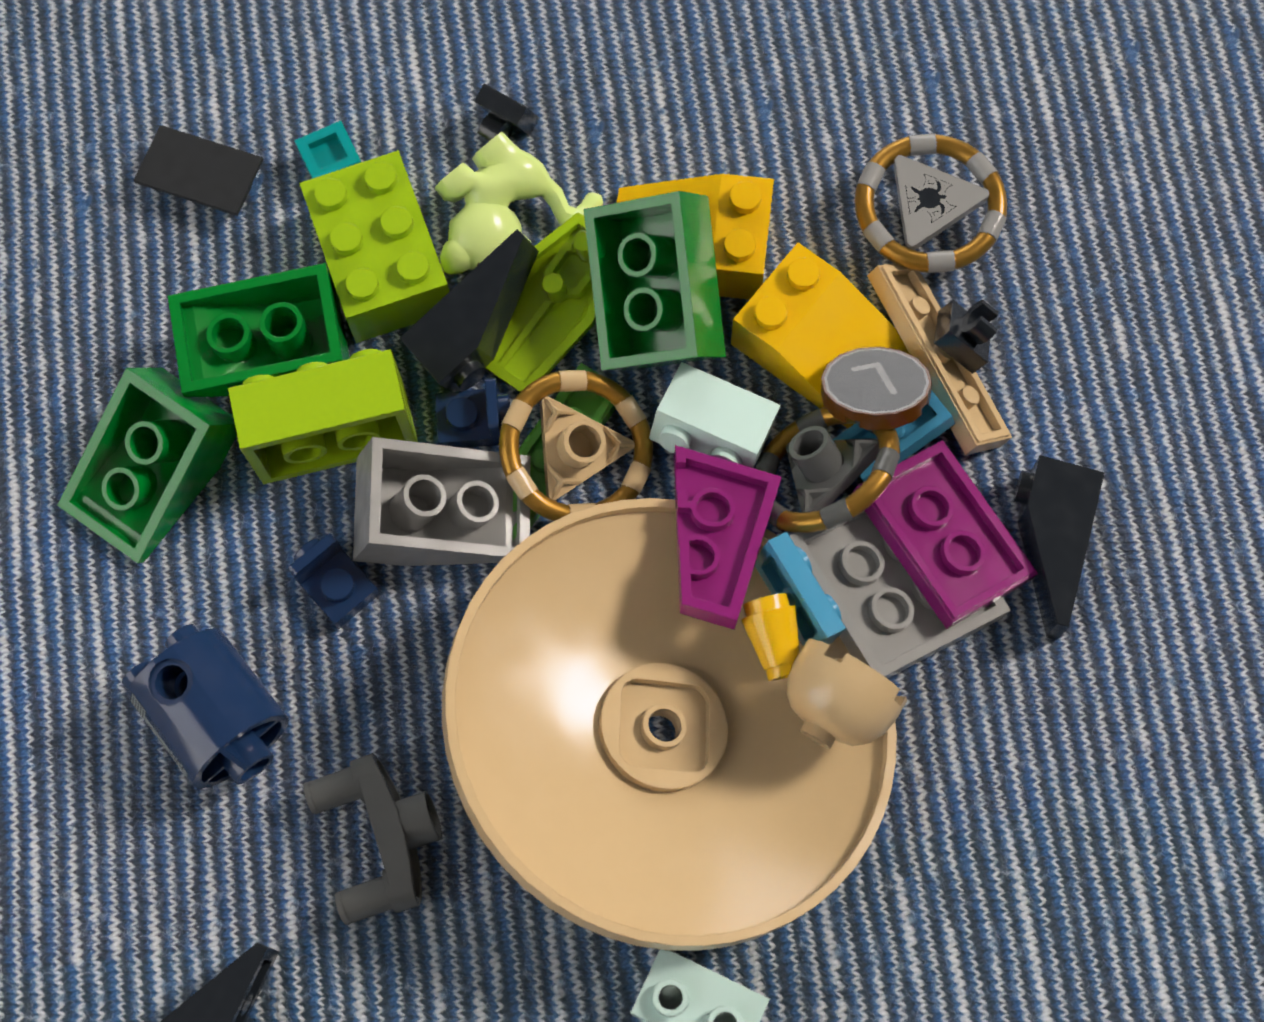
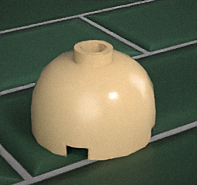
M814 639L807 640L796 657L787 680V697L790 706L805 722L800 732L827 749H830L835 741L849 746H858L871 743L884 735L896 721L908 701L905 696H897L900 689L878 671L848 653L845 654L843 659L836 658L834 660L825 656L830 647L829 644Z

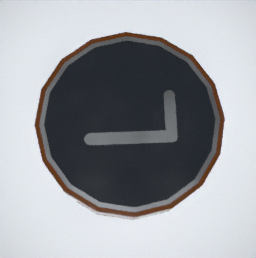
M878 346L857 348L845 352L826 365L821 377V395L824 407L834 418L846 423V417L854 421H860L859 428L867 430L895 429L914 422L922 415V408L926 404L928 405L931 399L932 381L929 370L916 357L897 349Z

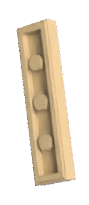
M895 263L876 266L867 277L908 352L929 370L932 381L931 390L953 416L955 425L950 428L964 454L969 455L1004 445L1012 438L1011 433L977 372L972 374L934 344L937 316L941 308L921 272L901 267Z

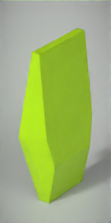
M579 212L535 245V248L539 251L495 359L485 367L486 370L518 392H521L526 386L540 377L548 375L594 326L596 321L585 219Z

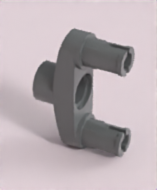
M374 753L350 761V767L304 783L303 790L310 811L315 815L359 799L365 803L384 865L382 876L335 893V902L342 922L348 925L391 909L398 914L421 905L422 879L417 848L442 839L441 824L429 793L424 791L401 799L390 775Z

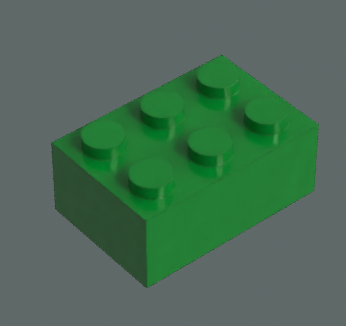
M676 191L583 209L601 370H636L726 357L709 197Z

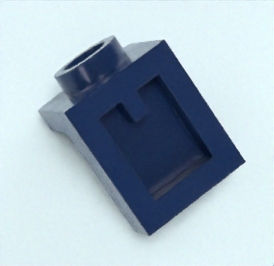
M486 378L485 389L435 393L438 445L461 448L499 445L501 423L510 407L509 394L499 393L496 378Z
M331 533L321 540L316 538L303 545L294 556L295 562L288 567L289 572L297 583L338 629L380 595L376 586L344 552Z

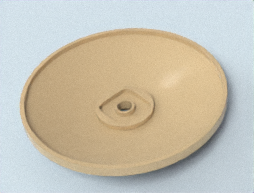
M627 499L598 504L570 513L542 527L524 539L502 558L485 578L470 601L454 636L446 663L442 690V729L445 753L453 783L466 814L481 840L499 864L526 891L554 912L574 924L601 936L634 946L653 949L699 951L729 947L757 939L778 930L813 909L838 888L867 851L883 819L891 794L895 772L897 732L896 722H894L884 735L868 744L849 746L835 741L832 747L827 749L815 743L800 732L805 722L790 706L787 697L788 678L768 681L766 671H764L741 622V619L746 617L743 605L735 630L680 614L675 500ZM766 529L759 552L768 540L778 535ZM755 566L743 604L772 595ZM838 636L828 648L825 656L836 660V658L843 659L846 653L851 654ZM799 640V652H800L801 649H802V647H803V645L801 644V642H800V640ZM662 716L670 720L675 727V739L672 741H661L655 738L649 729V718Z

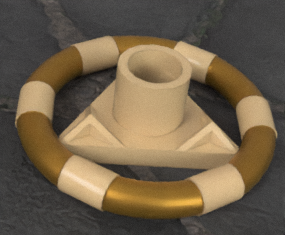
M566 370L540 377L526 386L513 399L501 423L499 453L506 480L526 506L551 521H556L570 513L598 504L636 499L640 495L651 472L653 441L649 439L651 430L645 413L633 395L615 381L594 372ZM589 391L602 396L615 406L630 429L633 440L549 397V395L556 392ZM538 402H540L546 496L538 490L524 466H522L519 454L520 433L532 408ZM634 449L633 461L621 486L606 499L597 503L568 505L555 501Z

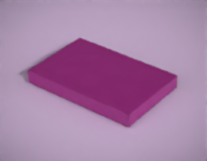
M943 440L897 464L892 481L877 500L864 510L946 629L1030 582L1038 574ZM863 483L859 484L853 492H855Z

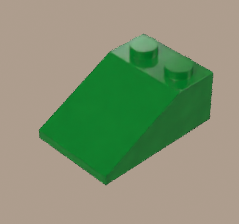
M326 263L168 295L181 392L184 397L229 396L228 388L242 385L246 379L256 375L276 377L296 372L300 366L311 362L330 364L350 359L340 301Z
M126 368L57 506L136 563H144L220 469L237 436L234 417L206 397H184L181 392L180 379L164 368Z

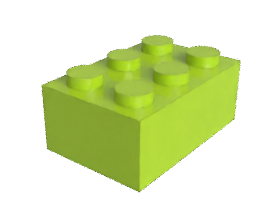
M399 150L299 183L342 309L356 343L415 324L450 292Z
M365 349L354 353L350 359L330 364L311 362L300 366L296 372L276 377L256 375L246 379L242 385L228 388L240 450L263 485L357 462L358 455L372 437L418 442L407 392L391 349L385 351Z

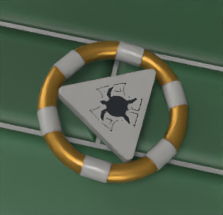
M931 133L909 135L908 137L896 140L878 151L866 163L856 184L855 211L863 235L879 254L891 262L910 270L938 273L954 271L973 263L997 242L1006 222L1007 198L998 170L982 152L959 139ZM942 154L952 157L965 164L983 187L907 158V156ZM892 164H894L905 246L895 241L878 220L874 209V194L885 171ZM988 201V211L977 235L970 242L955 250L926 253L915 251Z

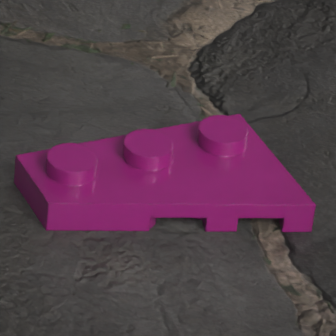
M675 445L674 478L680 614L735 630L782 476Z

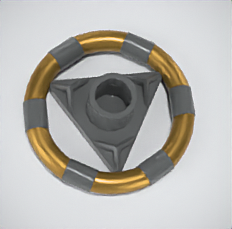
M825 407L818 408L797 418L778 433L760 454L755 469L776 474L781 459L787 453L802 513L791 512L775 501L768 523L779 530L811 533L829 530L854 519L855 516L875 502L892 481L900 459V442L896 429L868 430L875 434L877 438L832 440L826 428L837 424H857L860 426V421H854L846 417V423L834 418ZM874 462L871 474L866 481L847 498L834 502Z

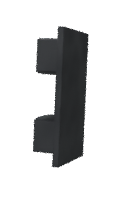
M160 125L133 181L154 190L238 216L264 159L242 150Z

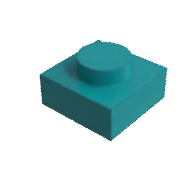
M341 120L294 140L312 179L361 163Z

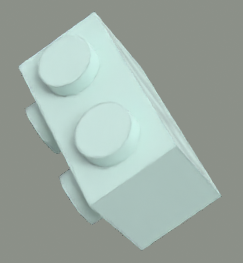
M681 362L656 410L649 439L659 443L671 453H674L675 445L754 468L770 434L780 405Z
M659 950L631 1010V1015L640 1019L641 1022H760L770 999L671 950Z

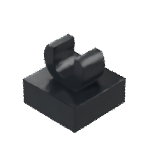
M483 84L474 100L475 103L488 112L477 132L487 141H490L501 132L510 139L513 127L531 135L539 120V117L528 107L486 84Z
M983 299L975 303L968 311L955 300L950 301L938 311L934 344L969 372L975 373L988 363L990 339L997 332V328L990 321L998 316V311Z

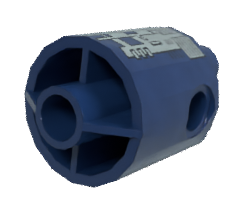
M194 624L185 625L167 638L165 642L167 649L151 662L145 661L133 667L125 674L122 683L128 690L130 702L194 787L197 789L209 788L230 777L237 785L243 784L260 774L273 761L274 755L269 748L286 730L289 718L219 628L198 631Z

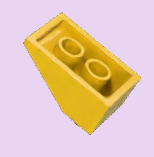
M715 174L619 188L617 203L676 191L708 196L719 296L750 300L763 284L774 179Z
M797 242L733 319L731 345L819 408H824L821 395V377L826 365L838 355L857 348L878 346L901 350L910 355L896 328L839 270L799 242ZM842 424V425H844L846 428H850V427H851L852 425H854V424Z

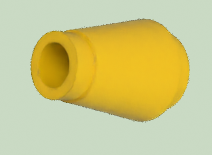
M787 593L769 595L744 603L743 608L746 617L741 619V622L764 671H766L768 681L788 678L793 663L799 654L796 606H790Z

